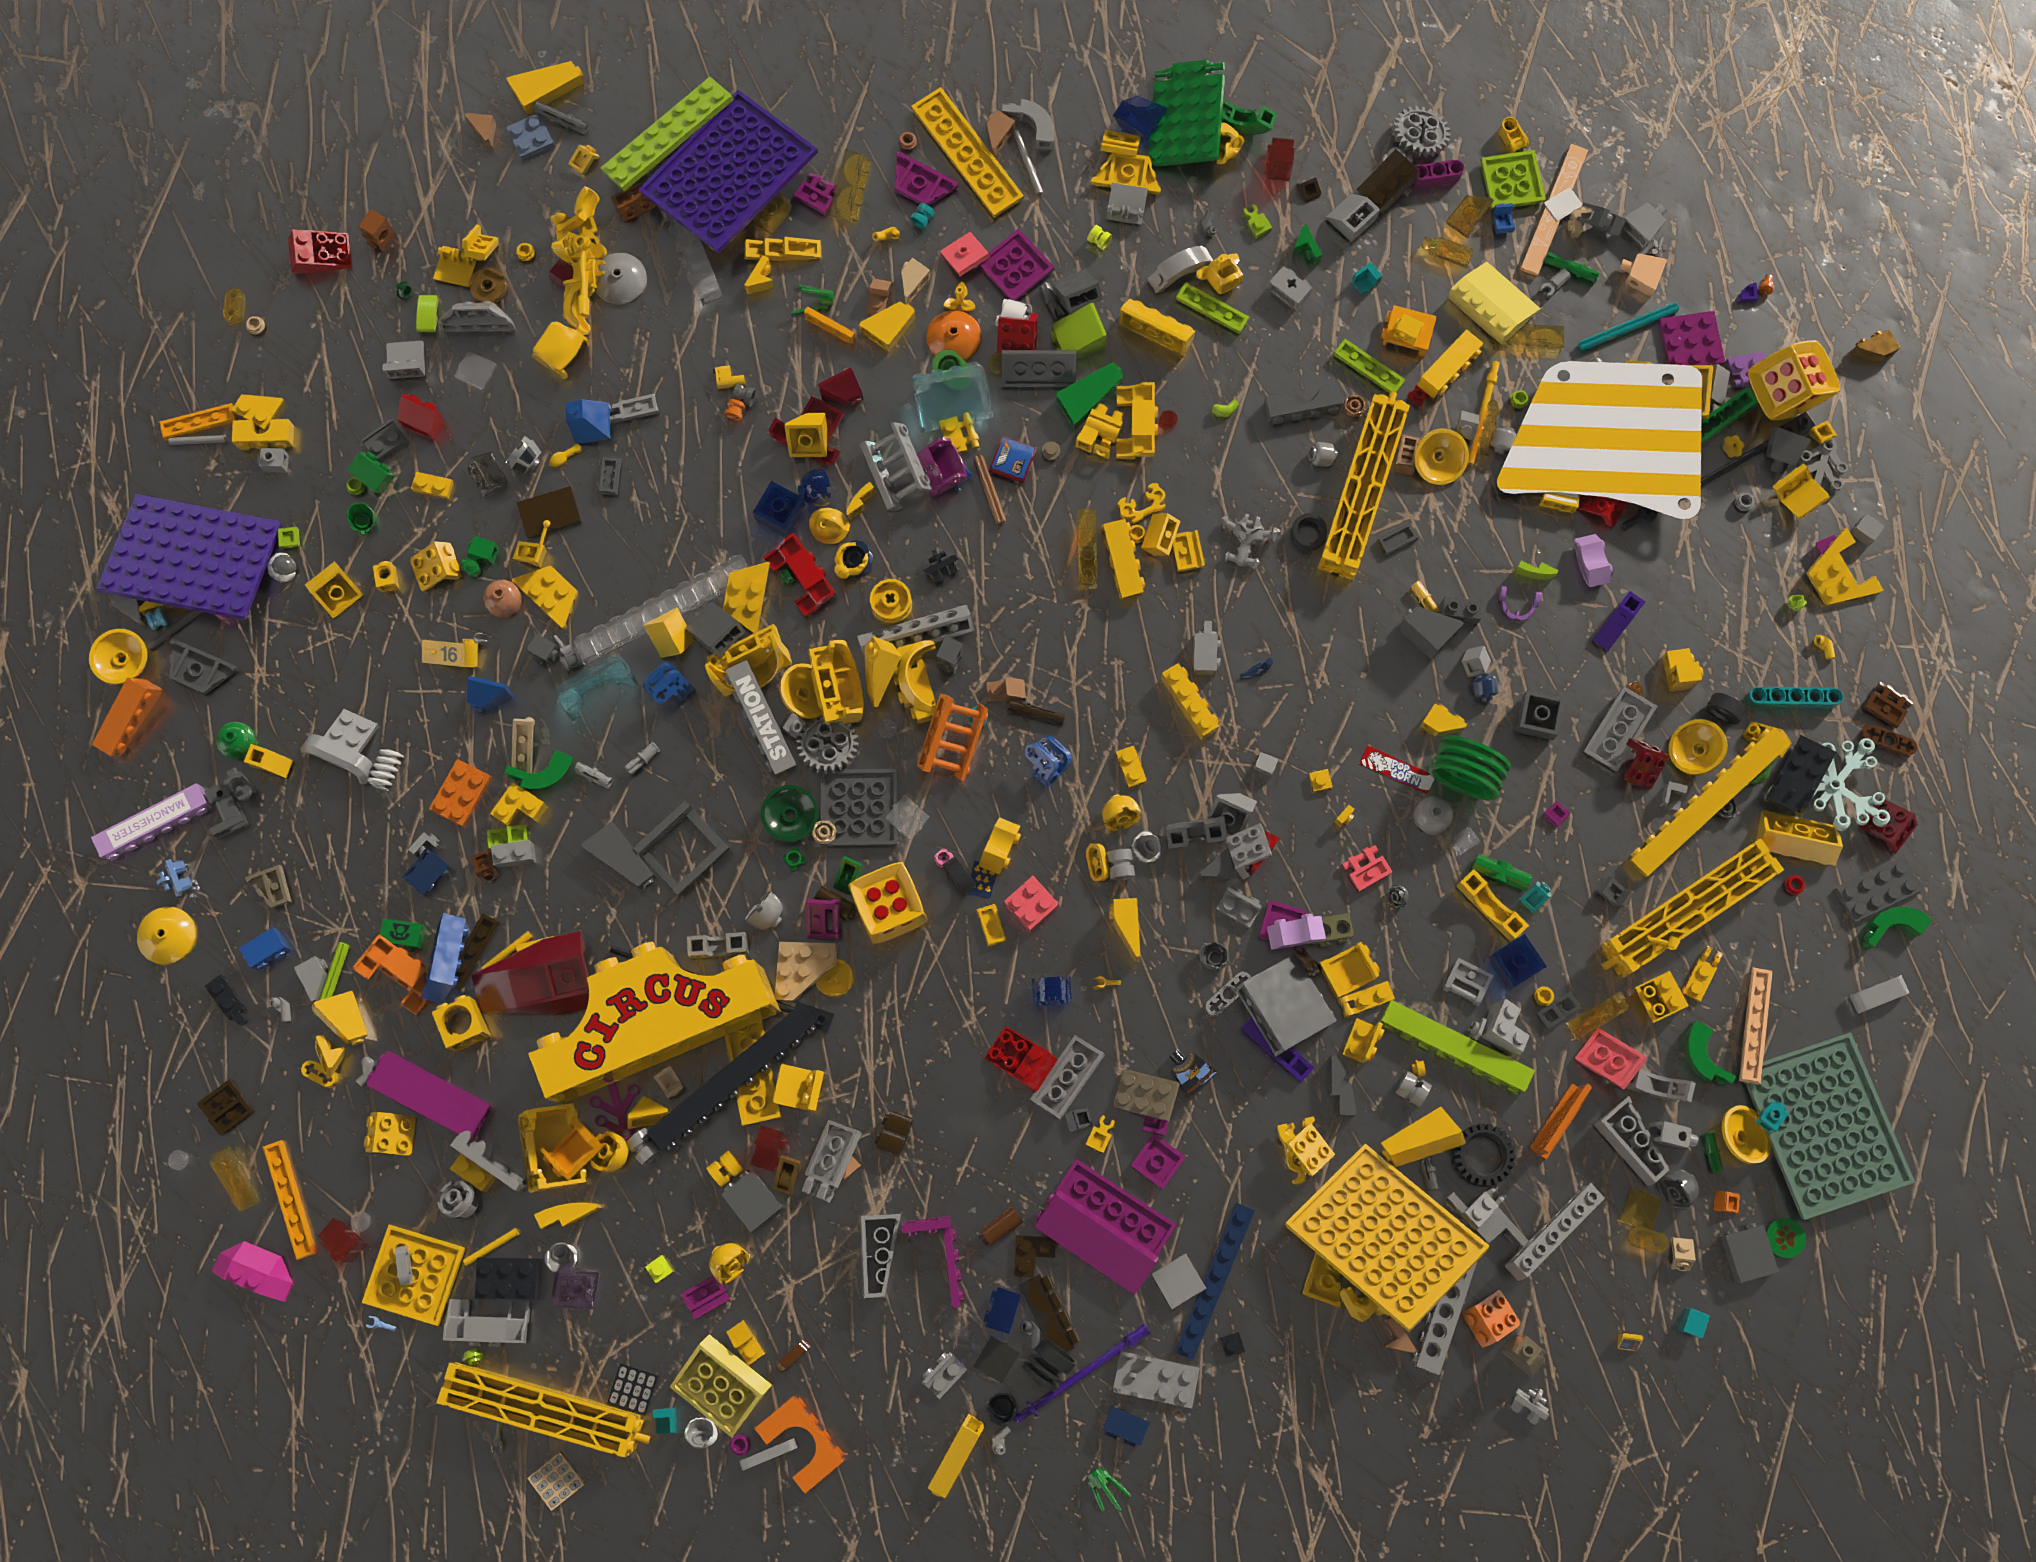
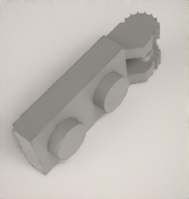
M655 394L623 400L610 405V413L618 412L619 410L621 413L610 416V424L659 413Z
M1496 1185L1491 1186L1482 1193L1462 1214L1474 1230L1478 1229L1506 1198L1504 1194L1499 1195L1495 1201L1490 1197L1498 1188Z

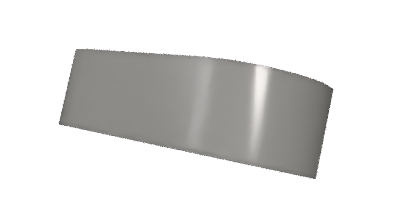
M396 1247L395 1258L399 1283L401 1286L412 1284L413 1275L408 1247Z

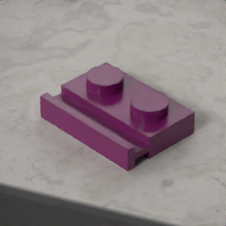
M714 1276L681 1293L694 1320L731 1300L723 1284L719 1283Z

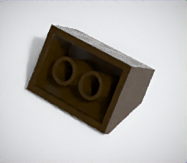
M1395 149L1356 190L1362 196L1372 201L1380 209L1379 212L1383 214L1416 181L1421 173L1405 156Z

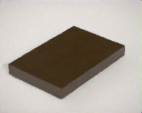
M571 486L517 502L527 538L542 534L543 522L545 520L550 521V526L547 528L546 533L582 522Z

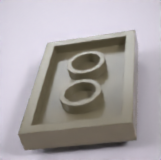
M1124 1069L1113 1107L1169 1122L1180 1083Z

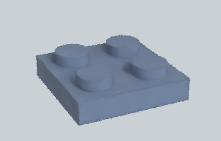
M538 113L506 127L521 160L555 146L541 115Z

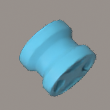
M161 607L157 608L154 612L149 611L145 613L152 630H156L161 625H168L167 616Z

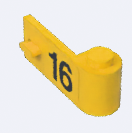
M463 639V642L460 643L422 640V663L477 667L478 643H474V639Z

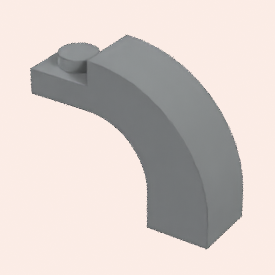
M1021 99V105L1013 103L1002 104L1003 114L1013 120L1027 122L1034 128L1036 132V149L1054 150L1053 121L1043 107L1025 99Z
M1191 247L1163 261L1147 279L1154 291L1160 294L1178 278L1188 273L1196 272L1202 266H1209L1213 260L1205 247Z
M1640 1068L1626 1088L1664 1100L1692 1102L1696 1083L1655 1075Z

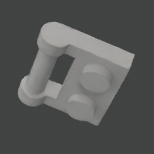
M1457 958L1442 989L1447 992L1451 991L1479 1007L1494 975ZM1454 979L1478 990V994L1474 995L1454 985Z

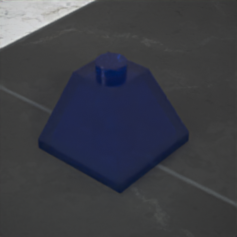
M1137 95L1123 100L1113 114V117L1119 127L1148 139L1166 113L1167 108Z

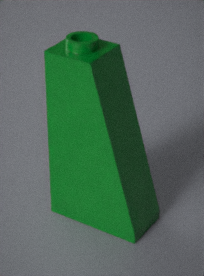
M1114 362L1056 393V401L1074 430L1089 417L1092 409L1095 410L1098 404H1102L1117 389V386L1122 384L1124 373L1120 366H1116Z

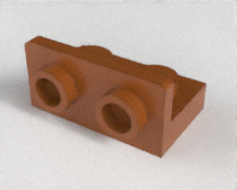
M643 181L611 197L624 222L656 207L654 203L640 193L639 188L644 184Z

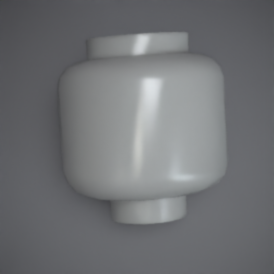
M1500 426L1493 431L1490 446L1495 449V453L1505 455L1506 452L1510 451L1517 436L1514 429Z
M1316 442L1310 447L1308 453L1309 461L1318 467H1330L1337 460L1338 456L1334 445L1326 442Z

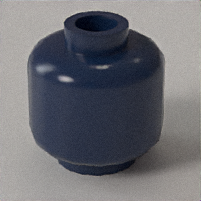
M1491 673L1476 675V679L1472 681L1474 696L1481 698L1482 702L1493 700V696L1499 692L1497 679L1495 676H1491Z

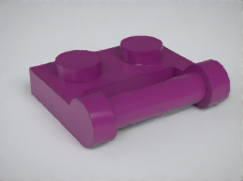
M807 899V937L842 938V930L840 929L841 900ZM827 909L832 910V930H827Z

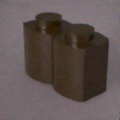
M891 1110L889 1114H885L882 1121L884 1129L882 1133H878L875 1144H878L877 1149L900 1157L910 1132L913 1118Z

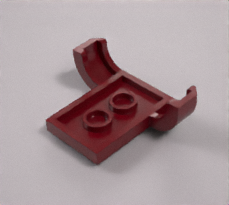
M811 396L801 416L806 413H825L827 423L826 457L809 458L825 466L835 465L841 452L828 445L845 413ZM774 418L769 428L770 436L788 446L785 423Z

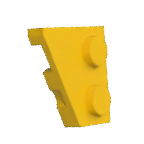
M241 394L232 408V412L246 420H252L256 426L266 431L270 424V419L275 417L284 403V399Z

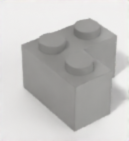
M1505 998L1492 1004L1481 1038L1511 1057L1524 1051L1530 1035L1515 1026L1521 1009Z

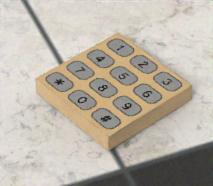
M559 1452L527 1478L551 1511L585 1485L562 1452Z

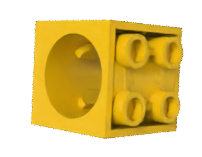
M459 996L454 999L455 1002L449 1005L447 1003L441 1004L436 1007L437 1010L432 1012L445 1047L453 1052L491 1037L478 1002L470 996ZM463 1010L471 1014L472 1022L469 1029L459 1035L451 1031L450 1023L453 1016Z

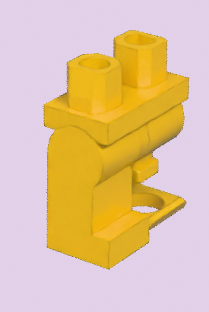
M1098 404L1095 410H1091L1081 433H1079L1076 439L1075 447L1089 453L1093 449L1094 454L1109 459L1111 443H1116L1122 430L1123 413L1114 411L1112 417L1106 415L1108 408L1105 405ZM1099 436L1102 438L1101 445L1095 444Z

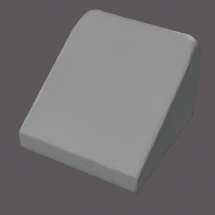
M1261 752L1253 770L1271 777L1278 759Z

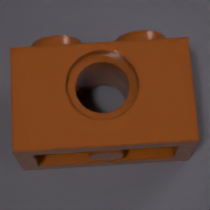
M370 209L359 224V228L362 231L361 235L366 238V243L374 249L377 247L383 251L395 235L387 218Z

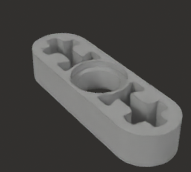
M1240 972L1207 1001L1205 1005L1206 1013L1213 1017L1220 1015L1239 997L1235 987L1230 984H1238L1240 981L1238 977H1246L1248 980L1251 976L1246 972ZM1225 989H1231L1234 992L1232 999L1224 998L1223 991ZM1217 996L1220 997L1221 1001L1226 1003L1225 1006L1223 1005V1003H1221L1218 1006V1012H1216L1215 1010L1210 1011V1003L1212 1002V1004H1216L1219 1001V999L1216 998Z
M793 1438L739 1462L744 1471L798 1447Z

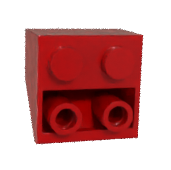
M402 394L397 417L401 426L435 441L445 422L441 413L437 410V406L431 402H421L415 395L410 394L408 396Z

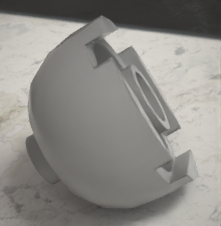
M1439 796L1424 798L1414 810L1416 826L1429 835L1443 833L1449 828L1453 819L1451 805L1447 800Z
M771 891L767 892L760 899V902L750 910L745 920L758 929H767L771 925L776 927L782 920L780 915L783 906L780 899Z

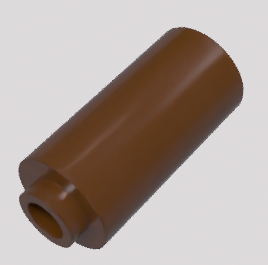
M1010 1206L979 1230L982 1233L979 1237L985 1245L990 1244L992 1247L1023 1223V1221L1012 1206Z

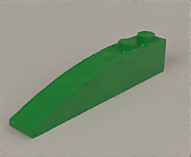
M1748 387L1711 412L1709 419L1701 420V445L1757 406L1758 400Z

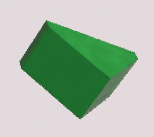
M844 856L833 888L851 895L848 884L860 877L863 871L862 864Z

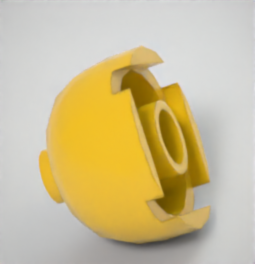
M1124 795L1112 796L1102 810L1105 827L1112 831H1118L1117 827L1121 826L1124 829L1133 826L1140 820V814L1142 815L1137 802L1131 797Z
M605 1131L606 1133L596 1136L604 1147L590 1160V1164L598 1171L614 1172L625 1164L628 1157V1146L623 1137L613 1132Z
M723 1244L713 1249L709 1268L719 1283L722 1284V1281L729 1283L743 1272L741 1267L744 1263L748 1264L750 1256L737 1244Z

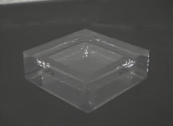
M1470 826L1452 837L1463 853L1480 843Z

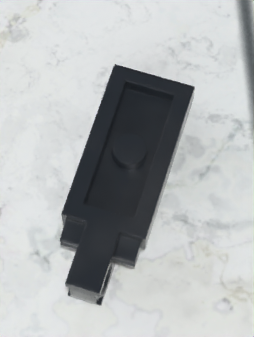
M220 974L204 986L229 1020L234 1019L241 1026L248 1021L242 1013L245 1010L244 1004L223 975Z

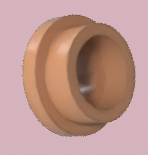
M905 132L899 138V145L904 150H912L917 145V138L911 132Z

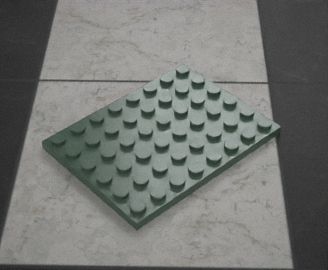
M1851 1032L1763 1061L1761 1083L1756 1085L1745 1082L1758 1115L1771 1101H1779L1787 1108L1785 1111L1789 1114L1779 1126V1129L1772 1134L1766 1130L1765 1132L1802 1221L1915 1183ZM1773 1112V1117L1778 1118V1116Z

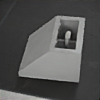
M1351 193L1326 216V219L1350 242H1353L1377 220L1380 209L1367 197Z

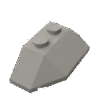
M489 301L457 303L438 320V326L442 332L515 331L513 321L495 303Z

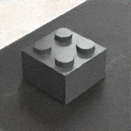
M1527 690L1522 696L1515 732L1554 740L1558 735L1565 699Z

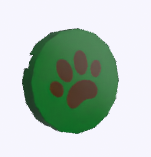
M1779 1218L1770 1223L1766 1228V1234L1775 1256L1793 1258L1804 1249L1806 1234L1802 1226L1795 1220Z

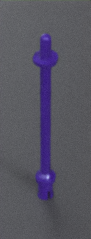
M1143 1323L1131 1333L1127 1332L1122 1342L1058 1385L1059 1388L1056 1392L1050 1391L1032 1404L1030 1401H1026L1028 1407L1015 1416L1014 1421L1019 1423L1032 1413L1037 1417L1036 1411L1127 1347L1135 1348L1138 1342L1151 1335L1146 1325Z

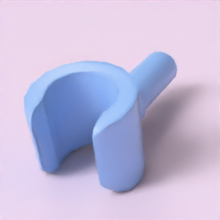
M369 1316V1318L374 1319V1325L366 1324L368 1328L376 1329L380 1327L391 1331L396 1329V1326L381 1322L380 1318L376 1316Z

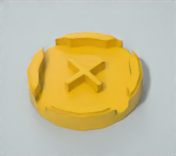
M836 958V964L831 969H828L815 984L824 995L840 997L846 994L852 987L854 981L853 972L844 960Z

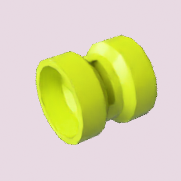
M1095 225L1090 231L1087 240L1097 244L1098 248L1104 250L1109 244L1112 234L1102 231L1100 226Z

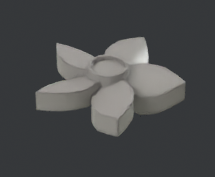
M1660 237L1658 241L1652 240L1653 246L1650 249V254H1655L1656 257L1662 258L1663 251L1668 249L1666 245H1662L1664 237Z

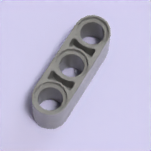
M1902 975L1852 994L1849 997L1857 1014L1907 995L1910 992Z

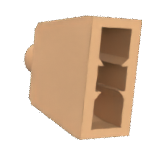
M1637 254L1633 262L1623 259L1619 270L1629 273L1626 284L1652 297L1667 259Z

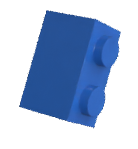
M273 927L239 948L249 967L254 970L266 968L269 962L284 957L286 955L285 952L290 950L279 930Z

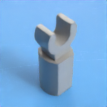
M1562 268L1549 280V283H1544L1539 291L1542 292L1544 289H1548L1550 292L1546 297L1550 298L1555 290L1559 289L1571 278L1570 273L1565 268Z

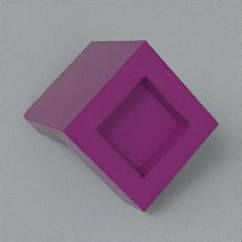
M1145 1116L1141 1131L1165 1136L1169 1122Z

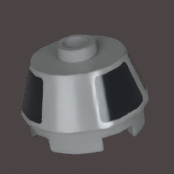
M525 436L505 463L511 467V470L526 474L530 468L534 470L540 462L538 457L542 452L533 439L530 440Z
M461 1180L448 1182L441 1189L440 1192L443 1194L440 1202H437L439 1209L446 1217L464 1219L475 1212L479 1199L472 1185L468 1181Z

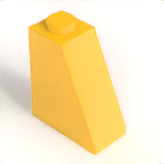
M899 301L861 321L859 324L860 332L890 352L916 319L914 308L907 303L903 304Z
M353 991L313 1003V1012L345 1045L351 1043L352 1045H358L364 1042L368 1033Z

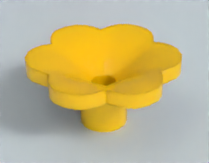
M1738 435L1727 436L1724 439L1722 450L1726 452L1729 458L1739 457L1743 453L1742 449L1745 444Z

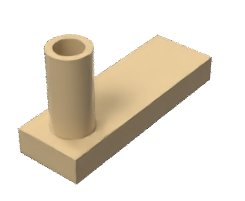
M531 717L514 719L512 731V767L527 773H532L533 727L535 721Z

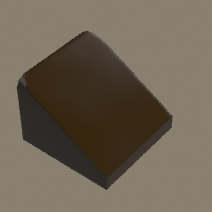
M1309 177L1296 183L1304 201L1322 194L1316 177Z

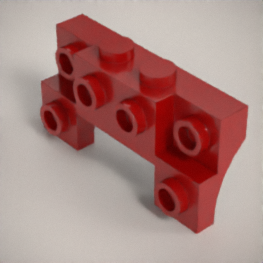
M794 533L784 538L777 547L763 556L766 562H770L769 567L774 573L788 566L806 593L794 602L805 618L819 610L822 604L836 596L834 589L825 578L827 574L821 566L817 567L814 562L816 558L812 552L805 550Z

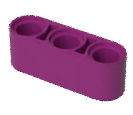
M1449 160L1417 165L1415 167L1420 171V176L1423 178H1417L1412 186L1423 188L1456 183L1461 179L1464 164L1459 160Z

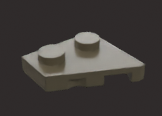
M281 865L245 877V880L252 884L256 889L255 891L264 898L270 908H277L291 902Z

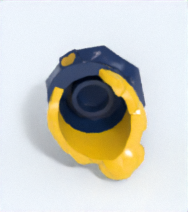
M853 540L845 543L836 552L834 572L841 579L848 577L861 578L871 571L874 556L863 541Z

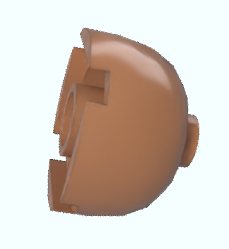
M496 580L486 587L483 601L486 609L493 616L508 618L520 610L522 595L514 583L507 580Z

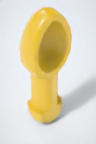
M577 443L564 452H556L550 458L549 465L551 467L564 465L567 458L581 452L582 446Z

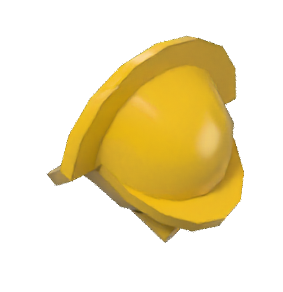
M822 508L815 511L809 520L812 535L823 544L839 543L846 537L850 528L848 518L842 512L832 508Z

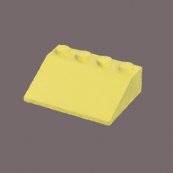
M1485 262L1460 279L1451 288L1448 298L1501 346L1541 309L1488 262Z
M708 1335L695 1349L670 1385V1388L732 1438L772 1385L711 1335Z

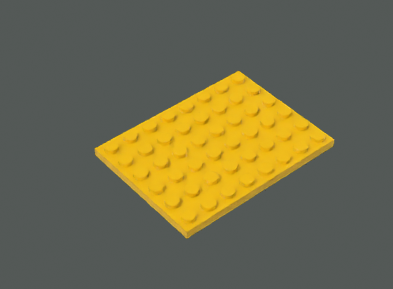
M1364 1144L1285 1223V1226L1408 1332L1422 1320L1490 1247L1367 1144Z

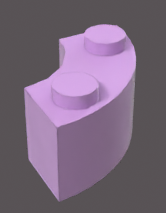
M1596 534L1574 539L1578 564L1587 585L1593 587L1611 583L1613 568L1605 556L1604 541Z
M1305 914L1301 916L1302 919L1287 922L1285 919L1274 921V925L1267 927L1271 950L1300 946L1326 939L1322 917Z

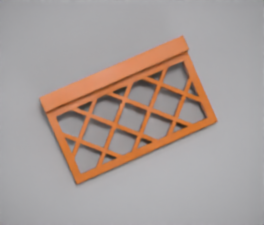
M1573 1083L1570 1084L1528 1149L1546 1160L1589 1096L1588 1093L1592 1086L1585 1084L1577 1087Z

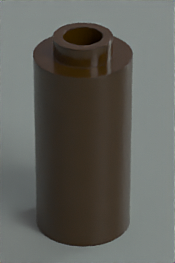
M822 885L817 891L814 900H841L840 918L844 921L852 920L857 913L855 909L856 904Z

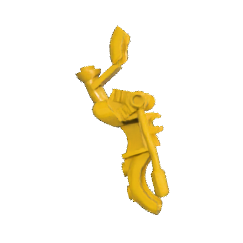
M586 186L581 189L576 198L574 206L575 216L570 218L564 213H555V215L550 216L552 223L555 225L557 241L552 243L551 248L557 256L571 264L574 270L573 278L563 281V285H565L563 318L574 330L583 335H587L591 330L585 320L589 316V298L597 289V277L605 274V271H599V266L605 265V261L595 259H601L607 255V250L603 245L594 244L588 237L570 232L585 222L586 219L594 216L595 208L599 202L598 194Z

